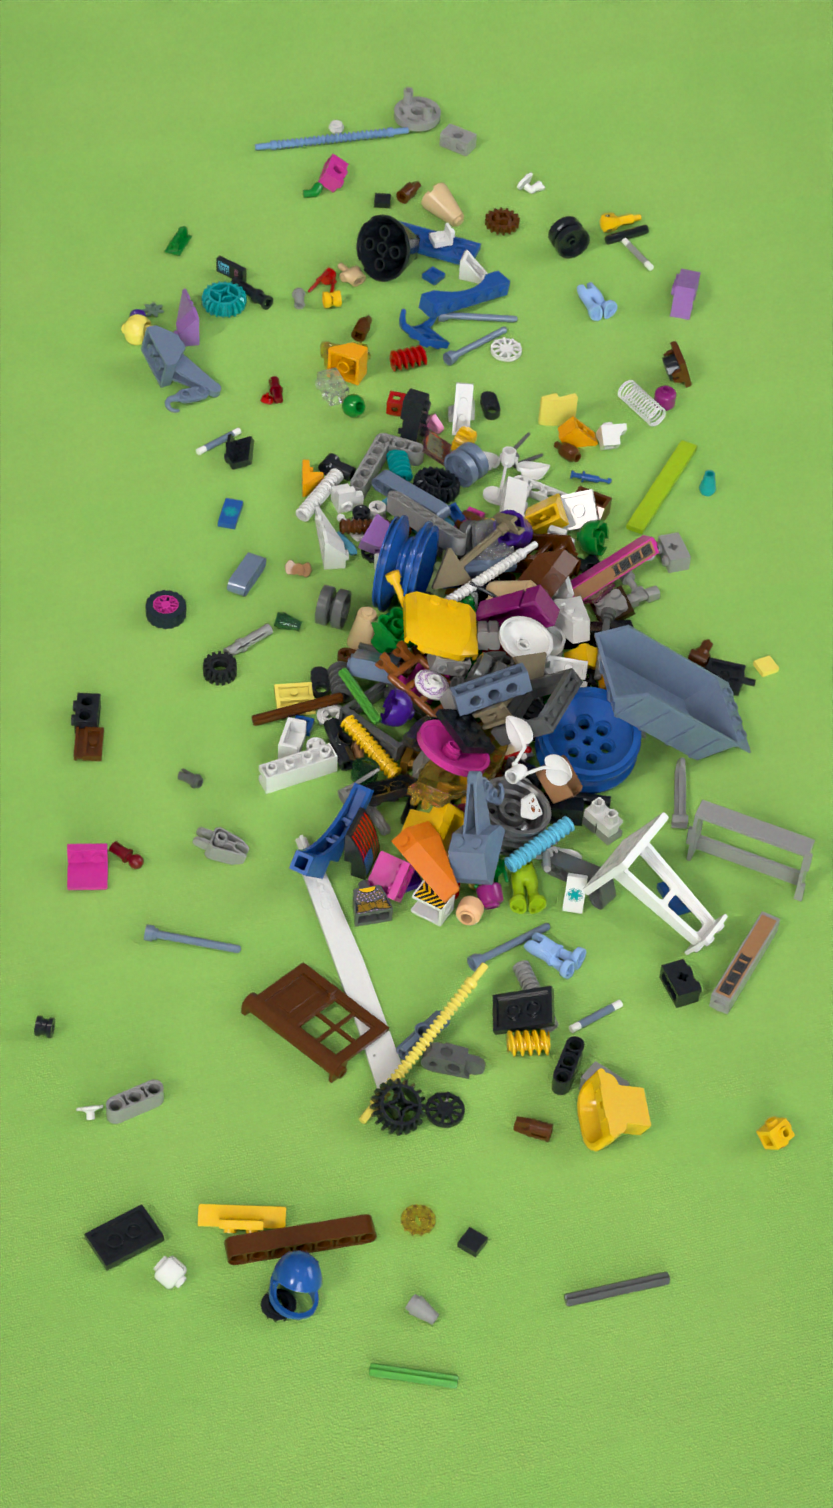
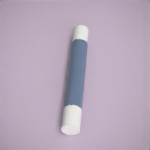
M238 427L197 448L196 453L201 455L226 442L228 434H232L233 437L242 433L241 429Z
M617 1000L569 1026L570 1032L574 1033L623 1007L622 1001Z

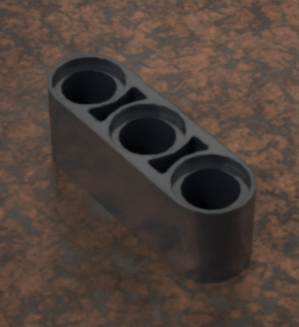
M573 1036L567 1039L554 1070L551 1088L557 1095H566L570 1091L582 1061L585 1043L580 1037Z

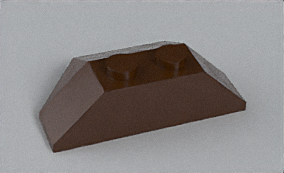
M565 549L538 553L518 580H531L536 585H541L550 598H552L579 560Z

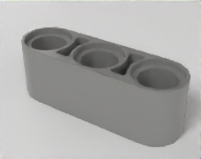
M149 1080L110 1097L106 1101L107 1120L110 1123L119 1124L160 1106L164 1100L163 1084L159 1080Z

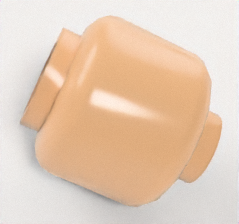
M474 896L462 898L456 909L457 919L465 925L472 926L477 924L484 912L482 901Z

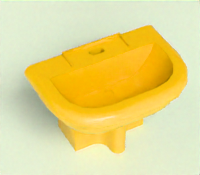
M448 801L435 805L429 813L410 809L401 832L407 827L429 821L441 835L444 849L449 857L448 850L452 834L464 824L465 813Z
M602 1068L598 1069L582 1085L578 1095L577 1112L582 1138L589 1150L599 1151L615 1141L621 1134L642 1135L651 1127L644 1088L619 1085L617 1079L610 1073H606Z

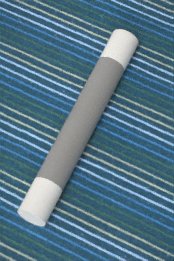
M624 238L622 243L649 271L653 270L654 266L627 238Z

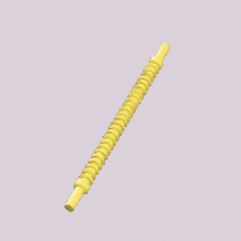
M482 962L472 976L466 978L464 984L461 985L462 989H458V993L454 994L455 998L452 997L450 999L451 1002H447V1006L443 1008L444 1011H440V1015L436 1016L437 1020H433L434 1024L429 1025L430 1029H426L427 1033L422 1034L423 1038H419L420 1042L415 1043L416 1047H412L413 1051L408 1052L409 1056H405L406 1060L401 1061L402 1065L399 1064L398 1069L394 1070L395 1074L392 1073L391 1078H387V1080L392 1079L394 1082L396 1078H400V1080L405 1078L404 1074L409 1073L408 1069H412L411 1065L416 1064L415 1060H419V1056L423 1055L422 1051H426V1047L430 1046L429 1042L432 1043L433 1038L437 1037L436 1033L439 1034L440 1029L444 1028L443 1024L446 1025L447 1020H451L450 1016L454 1015V1011H458L457 1007H461V1002H465L464 998H468V994L472 993L471 990L476 988L478 985L477 981L488 969L485 963ZM390 1092L385 1095L384 1101H387V1096H391ZM369 1105L360 1116L359 1121L366 1124L375 1110L370 1109Z

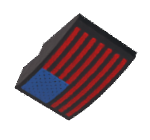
M360 807L345 835L344 861L351 863V876L366 880L380 853V844L376 828L364 808Z

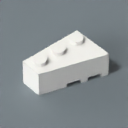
M581 596L556 599L554 603L560 611L555 626L573 644L590 641V619Z

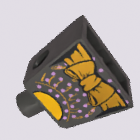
M368 880L360 881L358 888L353 890L355 927L392 921L393 907L382 886H370Z

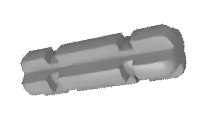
M368 805L366 812L377 829H379L381 835L389 834L391 827L388 823H385L386 820L380 811L377 810L376 806Z

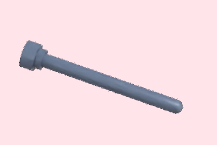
M457 312L438 316V322H445L448 319L517 322L518 320L517 316Z
M501 327L457 351L450 350L444 353V362L449 366L456 363L458 357L507 332V328Z
M544 923L482 955L475 953L467 957V963L471 970L475 972L482 962L485 963L532 939L535 932L542 934L548 931L550 924Z
M149 924L145 928L144 940L152 942L153 940L163 939L234 953L241 951V947L235 944L159 931V928Z

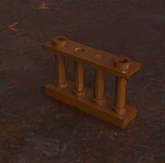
M533 533L530 543L536 541L538 548L534 550L539 551L535 555H530L533 551L528 553L525 559L517 562L516 571L512 573H523L538 553L561 549L575 552L576 549L571 536ZM510 549L507 553H497L496 557L512 555L516 550Z

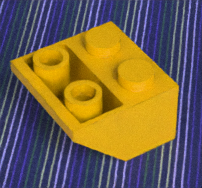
M559 493L526 509L525 518L531 524L535 534H547L550 525L560 528L569 525Z

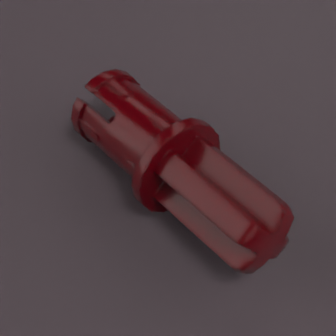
M272 376L268 381L270 385L269 392L273 396L275 404L282 403L283 388L280 385L279 378Z

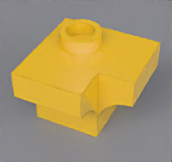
M584 643L564 653V658L588 661L587 669L595 670L598 648Z

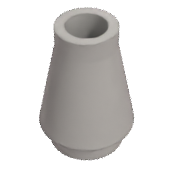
M415 1294L405 1307L409 1311L408 1314L431 1325L434 1324L440 1315L422 1295L419 1297Z

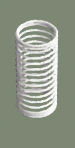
M628 380L620 386L618 397L630 406L649 426H656L662 422L666 414L665 409L636 382ZM633 382L632 384L628 385V386L625 388V390L623 391L622 397H621L622 389H623L628 383ZM634 384V386L631 387V388L626 392L625 396L623 397L624 392L626 391V389H627L629 386H631V385ZM658 410H660L659 414L654 419L650 420L657 414ZM663 410L661 417L657 421L650 423L651 421H654Z

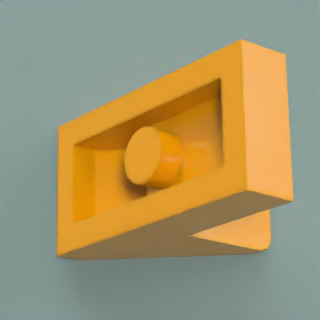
M302 459V497H306L324 479V473L313 472V467H310V460Z

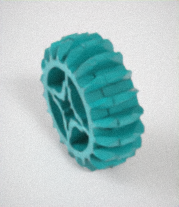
M226 281L212 282V285H207V288L202 293L203 308L207 313H210V316L216 315V318L219 316L222 318L236 317L237 314H241L242 310L245 309L247 303L246 293L243 288L238 286V284H233L232 281L229 283Z

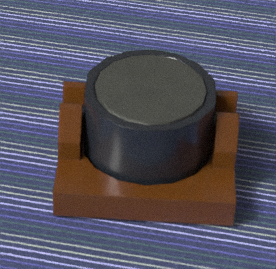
M677 341L670 342L672 349L668 350L663 354L664 357H662L670 382H684L686 388L692 385L678 343Z

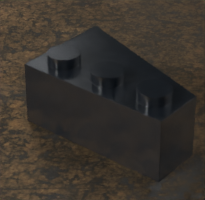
M412 388L407 392L403 400L400 419H403L402 428H398L397 433L401 434V438L421 443L423 438L428 436L429 428L427 424L430 420L428 411L431 407V402L429 401L430 394Z

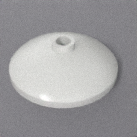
M514 616L505 620L499 629V641L504 650L512 657L546 652L547 659L552 652L553 640L549 631L532 618Z

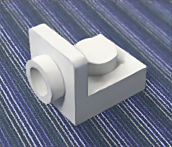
M445 223L444 231L429 233V239L434 248L453 245L455 231L449 223Z

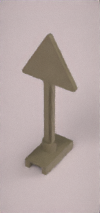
M500 512L495 514L493 517L498 524L496 530L460 560L452 548L448 547L431 588L439 589L463 585L472 581L464 567L501 535L503 536L507 532L521 535L525 530L515 525L514 522L518 518Z
M546 652L513 657L516 664H524L530 680L544 676ZM513 698L477 710L473 716L474 718L480 717L483 721V730L506 723L507 716H513L507 708V705Z

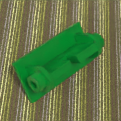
M186 226L179 227L178 232H176L165 249L166 253L177 256L182 254L192 238V235H188Z

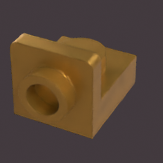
M411 745L407 746L400 762V767L402 768L400 774H406L409 768L413 769V762L422 749Z

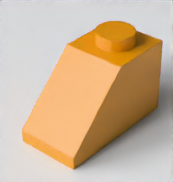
M574 416L558 427L559 439L562 443L567 442L575 447L596 446L598 444L595 432Z

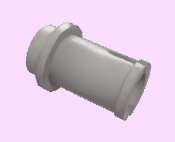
M295 288L292 292L294 307L296 309H303V306L305 307V291L302 288Z

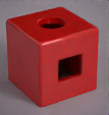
M390 391L386 406L387 415L401 416L406 393ZM393 397H400V400L393 399Z

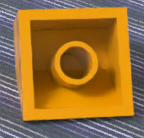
M353 342L329 347L327 375L359 385L367 374L368 347Z

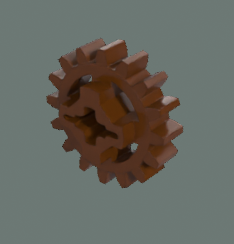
M500 207V210L494 208V211L489 210V213L486 214L485 225H487V229H491V233L495 231L496 235L499 233L511 235V231L516 232V229H519L520 218L518 213L514 214V210L509 211L508 208L503 210Z

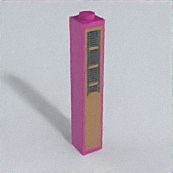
M642 535L572 579L570 582L574 592L573 597L581 596L582 601H584L603 587L611 584L658 554L656 540L651 536Z

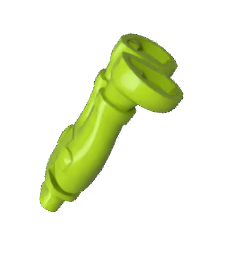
M532 860L527 862L525 866L522 865V868L517 869L516 872L511 871L513 897L509 900L510 909L518 914L526 912L527 903L524 886H526L529 913L535 914L542 911L546 907L547 902L546 898L538 892V878Z

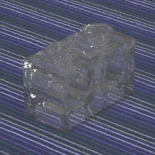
M335 367L317 372L315 385L318 390L320 389L323 400H326L329 406L341 404L343 399L349 395V388L338 369Z

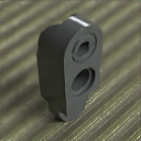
M440 1042L431 1043L426 1048V1051L423 1052L421 1058V1065L429 1071L469 1079L470 1074H482L485 1070L486 1062L479 1056L468 1054L469 1048Z

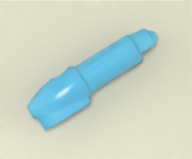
M338 531L337 534L344 542L345 550H348L350 556L356 555L357 549L355 545Z

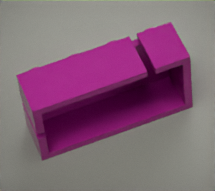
M537 585L526 588V591L523 589L481 601L476 611L477 622L487 621V623L489 621H498L499 627H501L508 618L524 616L532 618L541 623L545 628L555 626L560 609L543 587Z

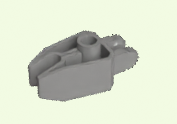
M203 827L197 828L196 834L198 836L194 837L192 843L196 847L204 849V854L208 859L230 865L244 863L250 848L241 838L222 827H217L214 831Z

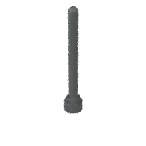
M604 607L601 610L602 631L609 630L610 623L615 620L616 611L611 607ZM597 656L594 679L599 681L602 678V674L599 672Z

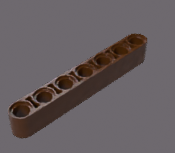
M364 1214L235 1235L227 1238L224 1241L228 1263L230 1265H241L281 1258L284 1254L292 1251L313 1253L373 1242L377 1235L372 1216Z

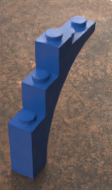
M354 783L348 798L330 827L312 845L296 850L289 869L308 877L323 879L330 861L339 862L345 848V835L359 808L362 807L366 811L374 790Z

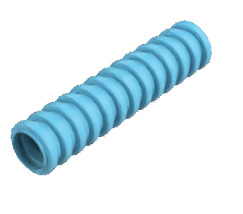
M563 816L562 820L559 819L557 823H553L552 826L548 827V830H543V833H539L538 837H533V840H529L528 843L523 845L524 847H519V850H515L514 854L511 853L509 857H505V865L510 871L516 872L517 869L522 868V865L525 866L527 862L535 859L536 855L545 852L546 848L549 849L551 845L559 842L560 838L569 835L570 831L573 832L575 830L573 822L569 817Z

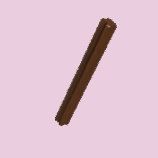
M341 692L259 713L252 715L251 720L253 725L257 726L343 703V695Z

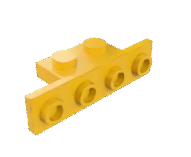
M199 1204L198 1226L219 1227V1229H224V1233H237V1229H244L248 1234L259 1232L263 1228H284L286 1225L285 1206Z

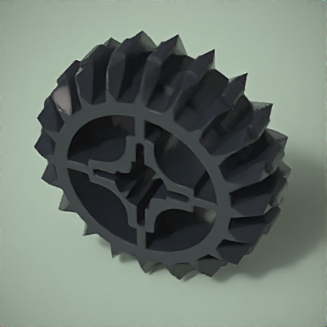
M431 466L429 468L423 467V469L416 473L413 480V485L447 504L454 502L460 492L459 478L455 477L454 473H450V470L446 471L444 468L440 469L437 466L436 468Z
M396 1078L394 1082L392 1079H389L387 1083H381L379 1085L380 1089L376 1088L374 1090L375 1095L371 1097V1101L374 1103L370 1105V1109L375 1110L371 1117L378 1118L375 1124L382 1123L381 1130L384 1131L386 1128H389L388 1133L393 1134L395 1131L397 1136H400L402 1132L407 1135L410 1133V1130L415 1131L417 1125L420 1126L423 1123L421 1118L426 1116V1113L422 1110H425L427 1105L421 1103L425 1100V1097L419 1096L421 1089L415 1091V1083L408 1086V1079H405L402 1083L400 1078ZM389 1092H394L392 1101L384 1103L385 1095ZM404 1095H406L410 1101L406 1100ZM413 1111L411 1119L403 1122L405 1113ZM386 1112L390 1113L393 1119H391Z

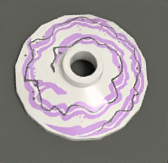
M421 670L414 679L418 691L433 700H440L449 687L448 682L441 674L430 670Z

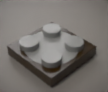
M622 585L595 599L589 600L598 621H602L600 615L604 607L615 609V620H624L635 615V611Z

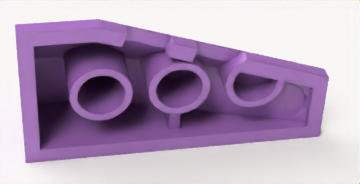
M183 289L176 321V331H173V333L179 335L185 347L199 345V316L187 290Z

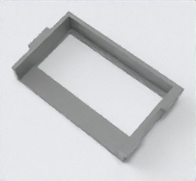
M702 800L695 814L693 827L689 826L686 839V844L689 845L687 860L691 861L695 850L698 849L797 885L794 899L802 901L806 886L805 878L810 869L815 840ZM703 820L804 856L801 870L799 871L701 835Z

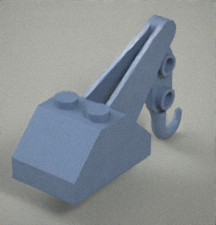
M157 325L146 328L141 351L160 388L171 385L172 381L190 387L181 389L176 394L167 397L165 400L167 410L174 413L180 412L179 409H174L170 406L172 402L191 403L205 400L208 395L211 397H218L220 395L221 386L183 354L185 344L181 341L179 335Z
M469 771L464 824L452 834L448 854L450 866L453 869L457 883L492 885L505 829L501 825H491L487 803L500 805L504 800L505 791L502 783H498L499 796H497V789L494 788L486 777L482 776L480 771Z

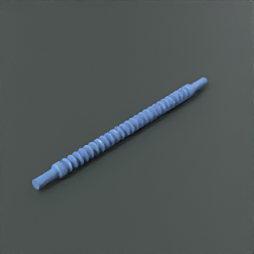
M388 127L387 129L383 128V130L379 128L378 131L376 129L369 132L368 130L365 132L362 130L361 133L353 131L352 134L344 132V134L339 133V135L337 133L330 136L328 134L326 136L322 135V137L318 135L317 137L313 136V138L309 136V138L304 137V139L300 137V139L296 138L294 140L292 138L291 140L287 139V141L283 139L282 141L278 140V142L271 140L269 143L255 144V150H277V148L281 149V147L289 149L290 146L298 148L299 145L307 147L308 144L316 146L317 143L318 145H321V143L324 145L326 142L327 144L330 142L333 144L334 142L338 143V141L342 143L343 140L351 142V140L356 141V139L358 141L365 138L367 140L369 138L373 139V137L377 139V137L382 138V136L386 138V136L393 137L394 135L408 134L409 128L393 129Z

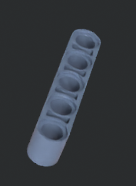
M383 470L372 480L374 489L388 497V492L390 491L401 492L443 520L451 513L447 504L389 470Z

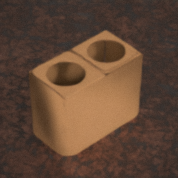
M564 755L561 757L568 762L572 771V778L565 785L557 786L552 784L546 776V769L535 772L553 804L572 798L582 790L579 778Z

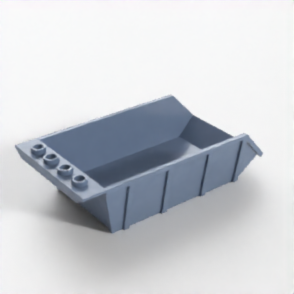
M630 625L594 633L598 647L599 672L603 675L607 689V700L611 703L616 718L637 727L638 730L650 734L664 742L667 746L670 745L695 760H700L737 746L751 753L746 738L747 734L742 726L743 721L739 716L738 706L733 698L734 693L727 681Z

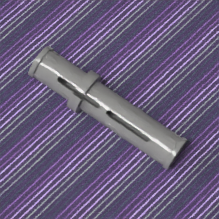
M264 624V626L247 636L236 639L235 643L223 649V653L228 652V655L232 654L235 656L240 652L247 651L248 647L273 633L272 627L269 624Z

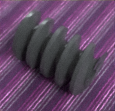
M338 661L331 664L328 668L331 694L341 692L343 703H349L355 698L338 675L339 670L347 668V662Z

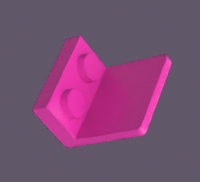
M107 843L67 844V889L106 890L108 888Z
M381 851L368 881L370 886H382L388 898L401 903L415 869L410 863Z

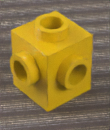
M776 1116L768 1118L765 1124L756 1131L764 1148L779 1150L787 1146L789 1140L795 1136L790 1122L786 1118Z

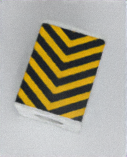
M425 880L422 881L412 894V898L418 901L412 907L411 912L440 927L454 910L455 895L444 903Z

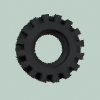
M218 651V654L212 652V656L208 654L203 662V676L205 680L209 681L210 684L215 682L216 686H219V683H222V686H224L225 682L230 684L231 680L234 681L237 676L235 657L233 658L232 654L228 655V652L221 654V651ZM215 667H225L226 669H224V670H216V669H214V668H215Z

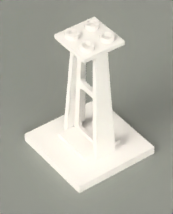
M663 812L625 838L582 891L588 896L615 878L691 943L684 952L688 955L693 951L697 953L704 945H710L715 939L713 935L724 928L725 925L723 923L728 916L724 914L715 920L649 843L669 819ZM639 855L668 885L669 892L663 899H659L628 870V867ZM674 895L678 896L702 923V927L698 932L692 929L669 908L668 903Z

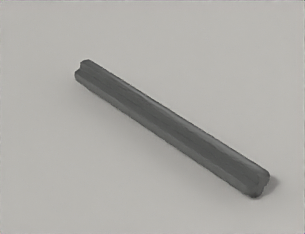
M665 1271L565 1294L564 1300L566 1306H573L668 1285L670 1283V1276Z

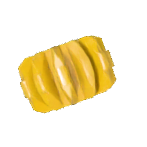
M466 426L459 428L452 442V451L456 450L464 442L475 444L477 440L476 431Z

